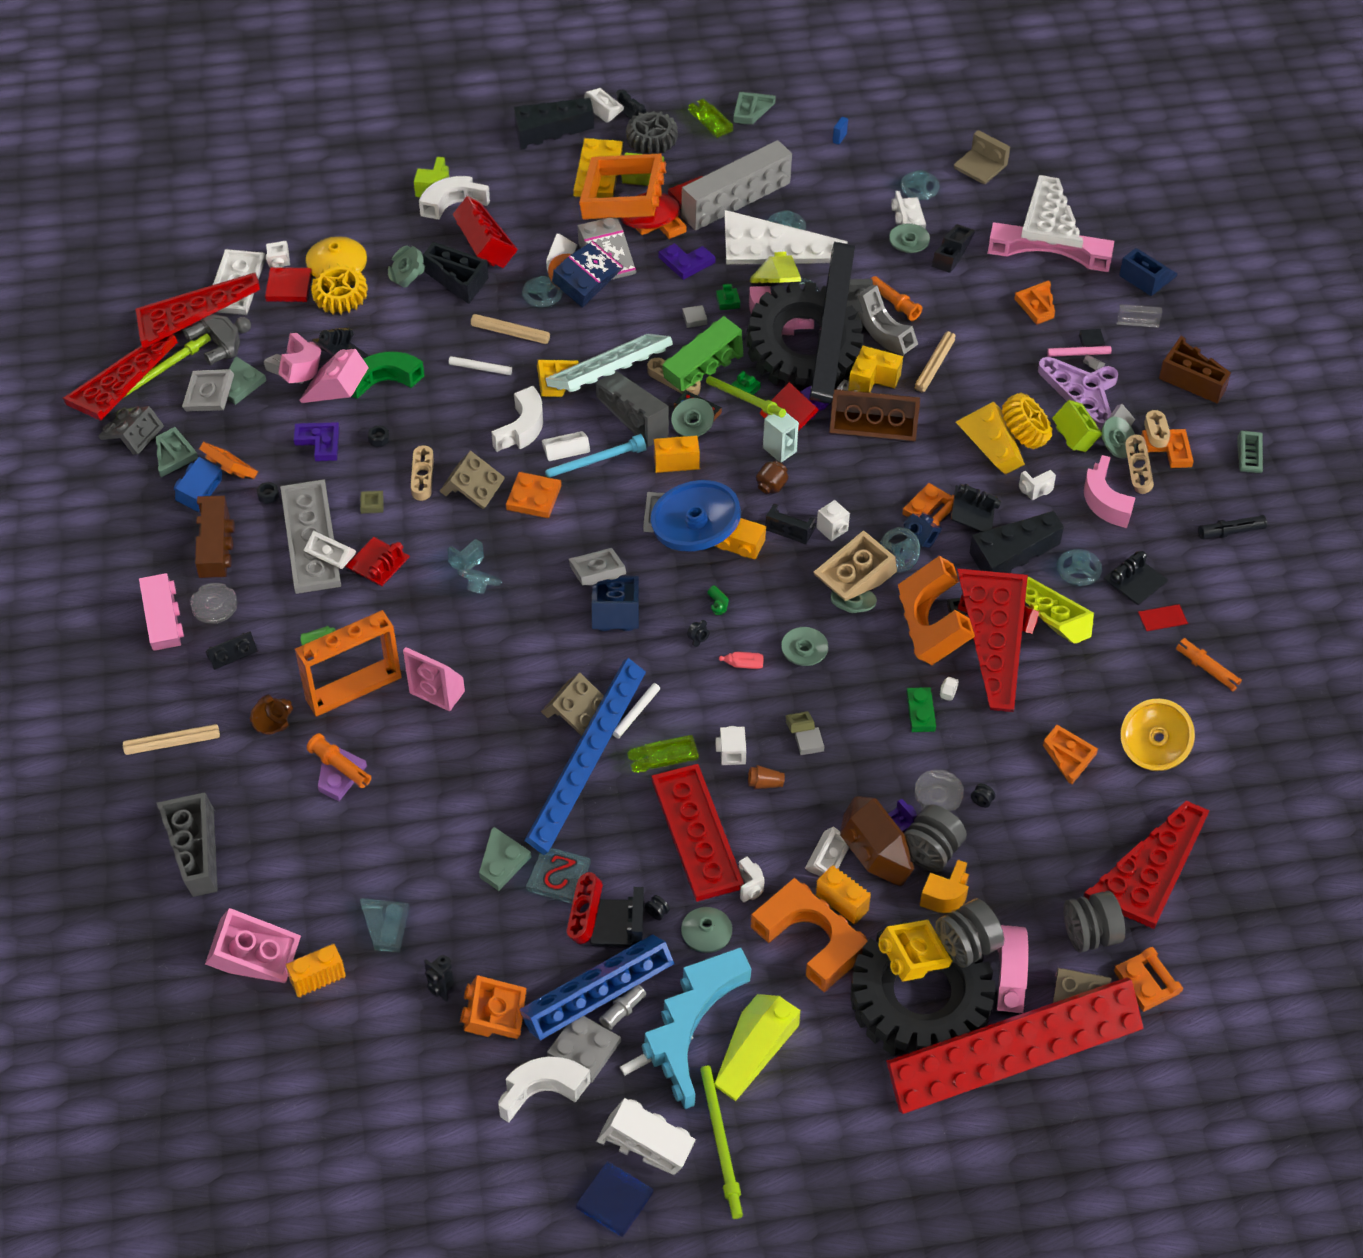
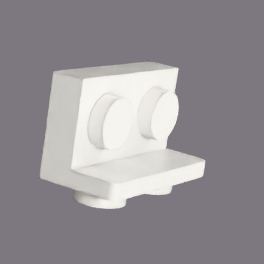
M895 191V199H892L891 206L892 210L896 211V224L911 223L925 229L926 223L918 197L902 199L900 191Z

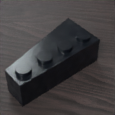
M590 98L514 107L515 127L521 150L526 149L529 144L535 143V145L543 144V140L549 138L556 140L566 133L573 135L594 128V114Z
M1051 511L972 535L969 553L980 571L1011 573L1012 569L1019 565L1027 564L1029 559L1034 556L1039 557L1060 545L1064 526L1056 513Z

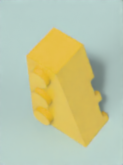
M993 401L961 418L956 423L993 464L1006 475L1025 464L1014 436L1010 433L1009 427L1006 426V421L1003 420L1002 409Z

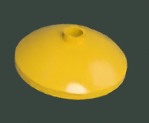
M337 236L323 239L313 245L306 255V267L311 268L314 277H316V273H321L322 269L328 270L329 265L336 267L339 264L340 267H343L347 264L349 268L354 266L356 270L362 272L367 263V254L364 247L359 242L347 237Z
M1150 699L1139 703L1129 711L1121 727V742L1127 756L1138 766L1152 771L1168 770L1182 763L1190 754L1195 741L1194 725L1188 713L1177 703L1166 699ZM1157 734L1164 735V739L1160 742L1156 741L1155 737Z

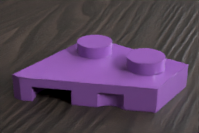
M339 748L342 755L364 771L367 767L365 760ZM322 763L318 782L319 792L340 801L354 782L334 766Z

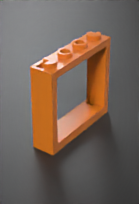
M662 154L591 157L579 202L582 219L654 216L656 207H659L658 196L662 194L661 185H664V174L666 173V162H663ZM651 173L646 196L596 198L601 176Z
M383 610L295 649L305 699L316 717L402 678L394 626ZM380 636L383 660L315 690L311 666ZM391 670L394 673L388 675L386 671ZM321 701L323 705L318 706V702Z

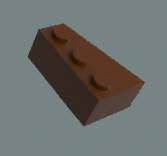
M1181 335L1163 360L1159 379L1218 404L1226 392L1231 372L1214 359H1207L1200 353L1201 350L1198 347H1191L1185 342L1186 338Z
M197 496V504L201 516H197V524H200L199 536H196L195 556L199 578L227 577V568H231L229 550H233V539L230 536L235 531L234 519H230L225 496Z

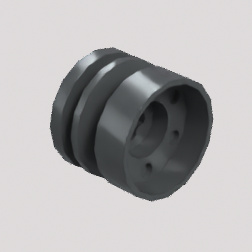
M931 804L926 805L914 819V823L903 834L909 849L910 860L925 870L938 872L946 866L953 853L965 841L967 832L962 822L953 813L941 806Z
M1111 891L1092 894L1089 901L1084 896L1077 898V900L1073 898L1065 901L1063 906L1065 927L1071 944L1077 952L1081 953L1089 949H1097L1099 943L1107 947L1124 942V917L1118 900Z
M975 898L962 905L958 912L951 911L947 916L944 915L936 921L937 935L952 961L959 967L965 968L978 961L982 954L988 955L1004 945V934L999 920L990 907L981 899Z

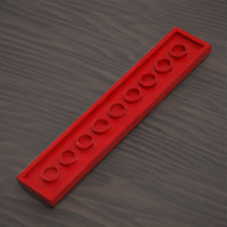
M1126 977L886 1062L899 1112L905 1114L1144 1028L1132 979Z

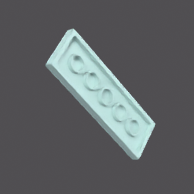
M645 334L545 378L547 386L557 388V390L567 389L569 392L580 389V385L594 383L598 381V377L614 374L616 369L632 366L634 361H643L648 359L650 354L664 352L666 347L673 345L671 336Z

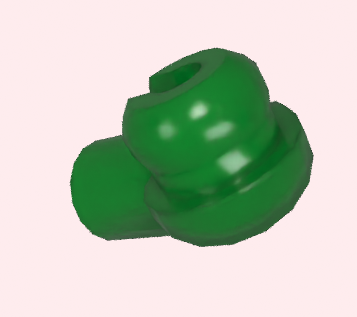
M714 585L707 592L714 600L711 609L714 614L722 615L727 611L729 599Z

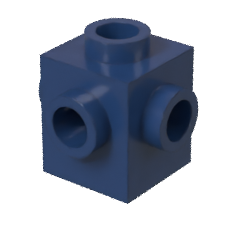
M923 512L922 514L912 513L905 520L901 533L907 536L906 540L911 544L931 548L942 528L933 523L934 518Z

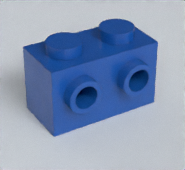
M198 457L194 463L189 464L183 479L179 478L175 483V500L199 512L197 496L212 495L222 481V469Z

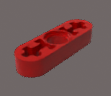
M592 872L583 874L577 881L568 921L567 935L577 944H584L591 938L603 883ZM589 903V908L584 913H580L581 907Z

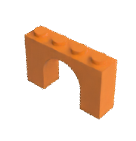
M938 556L898 584L899 598L905 610L904 616L909 625V635L913 640L915 648L914 653L919 660H923L930 665L935 664L975 637L970 618L956 610L935 624L929 625V610L935 599L959 582L954 564L941 556Z
M794 878L751 914V928L768 943L787 927L798 922H810L823 928L828 934L830 942L807 963L806 977L825 993L854 967L858 954L862 955L863 946L868 941L865 935L860 931L854 930L842 915H837L832 911L825 900L817 898L806 884L800 883Z

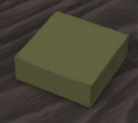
M383 491L361 492V514L384 512Z
M808 711L786 715V724L791 733L815 729L814 720Z

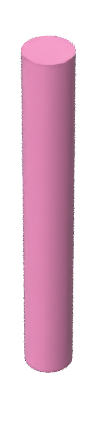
M1111 346L1047 349L1048 357L1111 354Z

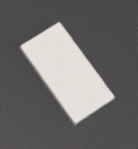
M225 249L213 285L256 272L259 280L266 260L265 253ZM254 293L217 312L247 315Z

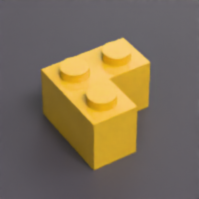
M862 346L850 372L848 390L871 392L874 383L895 389L901 376L903 356Z

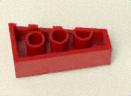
M466 196L453 213L457 225L461 228L477 257L487 260L492 266L497 265L504 268L518 251L517 247L481 202Z

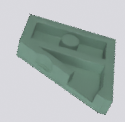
M739 92L733 122L741 124L755 123L775 104L776 96Z
M236 356L229 368L234 373L227 400L236 405L266 382L265 375Z
M176 427L156 436L158 471L161 477L198 458L197 452Z
M494 827L491 830L479 876L499 891L531 858V852Z

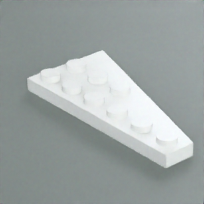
M1039 175L1022 229L1021 238H1026L1029 241H1044L1052 245L1061 244L1082 248L1083 239L1079 236V228L1075 226L1076 221L1070 206L1067 205V198L1063 195V188L1059 178Z
M727 210L724 213L726 264H763L768 257L774 256V252L786 251L787 255H792L795 264L830 263L834 241L847 244V241L739 213Z

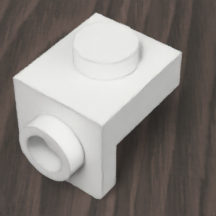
M287 241L266 244V260L269 267L283 268L290 266Z
M1049 470L1032 478L1024 471L1020 476L1019 488L1022 493L1026 494L1031 500H1034L1042 495L1049 494L1053 490L1056 475Z
M747 856L739 861V871L743 881L746 883L741 886L740 890L742 902H746L749 899L754 900L764 892L765 878L758 864H753Z

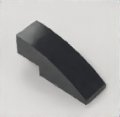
M956 224L943 237L942 245L934 253L931 267L951 273L965 253L975 230Z

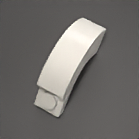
M455 176L437 181L423 192L419 200L420 215L440 220L448 206L463 202L466 196L481 202L484 206H488L490 202L489 186L473 183L472 177Z
M534 386L514 393L515 409L520 414V417L511 424L491 431L493 447L497 452L514 444H517L519 449H522L532 443L539 435L543 426L542 400Z
M543 1057L524 1063L506 1078L507 1091L502 1094L498 1102L500 1117L510 1122L523 1103L530 1096L541 1091L560 1093L576 1103L591 1082L590 1070L575 1061L561 1057Z

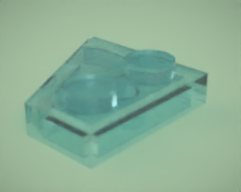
M361 898L360 904L374 950L400 953L410 910L409 903Z

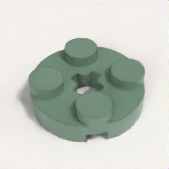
M407 245L400 248L391 259L394 263L392 267L389 266L388 276L394 283L404 288L407 287L425 270L422 252L414 246L409 247Z

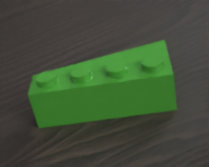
M725 316L713 322L707 330L698 334L693 341L683 346L678 353L668 358L662 364L664 378L682 392L693 386L697 381H701L703 375L708 374L710 376L716 372L717 367L721 365L726 367L731 364V359L735 357L740 359L743 357L742 329Z

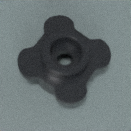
M701 620L699 623H692L688 629L687 636L693 640L692 645L698 647L701 642H704L709 637L710 631L707 630V622L705 620Z

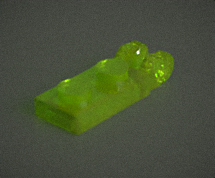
M705 99L699 100V107L694 103L689 104L690 113L716 138L733 131V124Z
M693 735L649 743L646 746L631 749L627 753L630 760H635L631 764L634 773L645 772L650 768L654 769L698 760L699 756Z

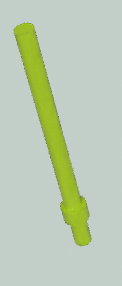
M206 333L197 340H191L185 344L183 349L152 368L124 397L189 354L193 355L198 352L200 347L211 341L210 336Z
M708 376L706 379L707 384L753 404L769 415H776L781 418L786 415V410L778 407L775 402L760 399L712 376Z
M703 1066L700 1070L725 1182L723 1186L724 1195L729 1200L732 1218L738 1219L743 1216L739 1199L741 1190L739 1183L735 1181L711 1067Z

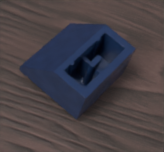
M1135 248L1123 257L1119 276L1152 296L1177 277L1178 273Z

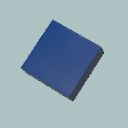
M841 117L834 126L833 143L839 145L846 136L848 118Z

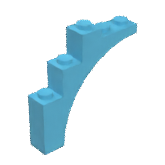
M742 948L684 967L683 978L680 979L684 993L664 1000V1011H661L665 1026L645 1032V1043L642 1044V1050L646 1059L651 1058L654 1067L662 1065L665 1077L667 1079L671 1078L673 1082L672 1091L677 1102H682L684 1109L695 1106V1091L689 1076L687 1056L696 1027L703 1015L717 1000L731 990L750 982L751 967Z

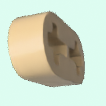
M1158 410L1149 411L1144 422L1148 440L1152 446L1163 448L1168 445L1170 439V430L1166 417Z

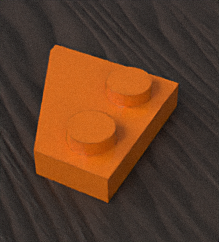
M1049 280L1015 293L1014 299L1036 325L1051 320L1055 316L1053 295L1050 290L1051 282Z
M1059 725L1054 727L1043 742L1044 748L1070 784L1076 781L1098 752V748Z

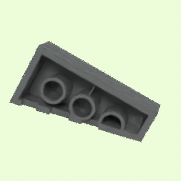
M617 371L596 382V397L635 435L641 434L647 447L654 444V439L668 436V405Z
M206 793L157 802L183 881L191 895L195 897L218 892L214 808Z

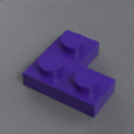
M674 243L659 251V258L683 280L715 263V256L704 246L686 254Z
M339 422L297 423L294 430V444L315 445V461H337Z

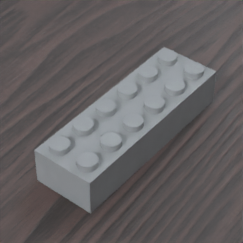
M777 140L683 186L681 217L696 231L723 218L725 210L737 211L785 187L790 183L792 153Z

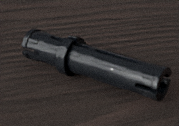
M1265 515L1231 521L1218 520L1217 523L1200 525L1198 533L1201 539L1216 536L1224 538L1228 534L1267 528V519Z

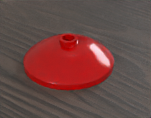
M647 192L641 193L636 196H646ZM662 193L661 196H658L659 207H656L654 216L623 217L621 221L625 225L637 229L657 228L670 223L678 216L680 211L679 203L670 195Z

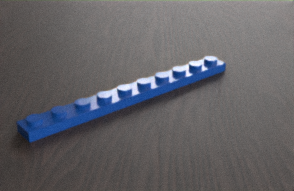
M629 658L621 664L524 840L543 855L548 853L646 673Z

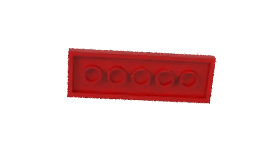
M699 764L652 775V784L695 901L698 902L741 890L744 881Z

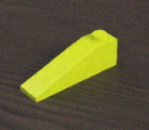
M786 251L774 252V256L768 257L750 278V283L801 281V276L792 255H787Z
M1028 577L1025 602L1034 610L1040 611L1038 616L1050 628L1074 644L1091 637L1094 612Z
M757 994L740 1015L716 1078L715 1087L736 1101L797 1029L801 1010L780 996Z

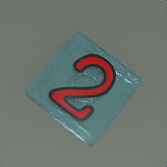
M551 847L545 855L540 853L526 889L529 892L573 903L577 881L583 874L588 872L591 858Z

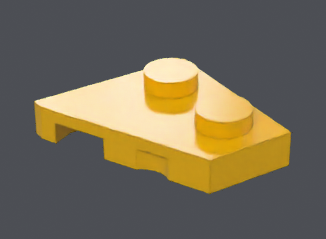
M538 360L537 370L541 396L562 397L566 389L557 390V388L548 387L545 378L577 365L578 361Z

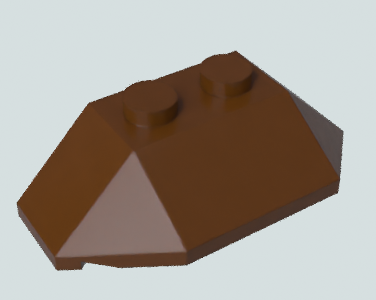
M855 796L844 812L840 836L868 872L898 886L904 885L914 870L913 862L910 861L905 835L876 798Z

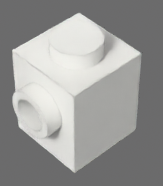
M834 500L818 510L817 529L830 541H833L848 531L850 513Z
M729 726L720 728V737H716V752H721V765L746 764L745 727Z

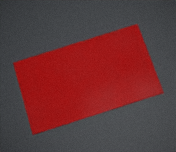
M1180 604L1138 612L1146 631L1188 624Z

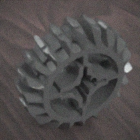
M646 111L644 114L639 113L638 116H633L629 120L626 128L627 143L630 144L631 148H635V151H641L642 154L645 152L649 154L665 153L666 149L671 150L678 137L676 122H674L673 118H669L668 114L663 115L662 111L659 113H655V111L651 113Z

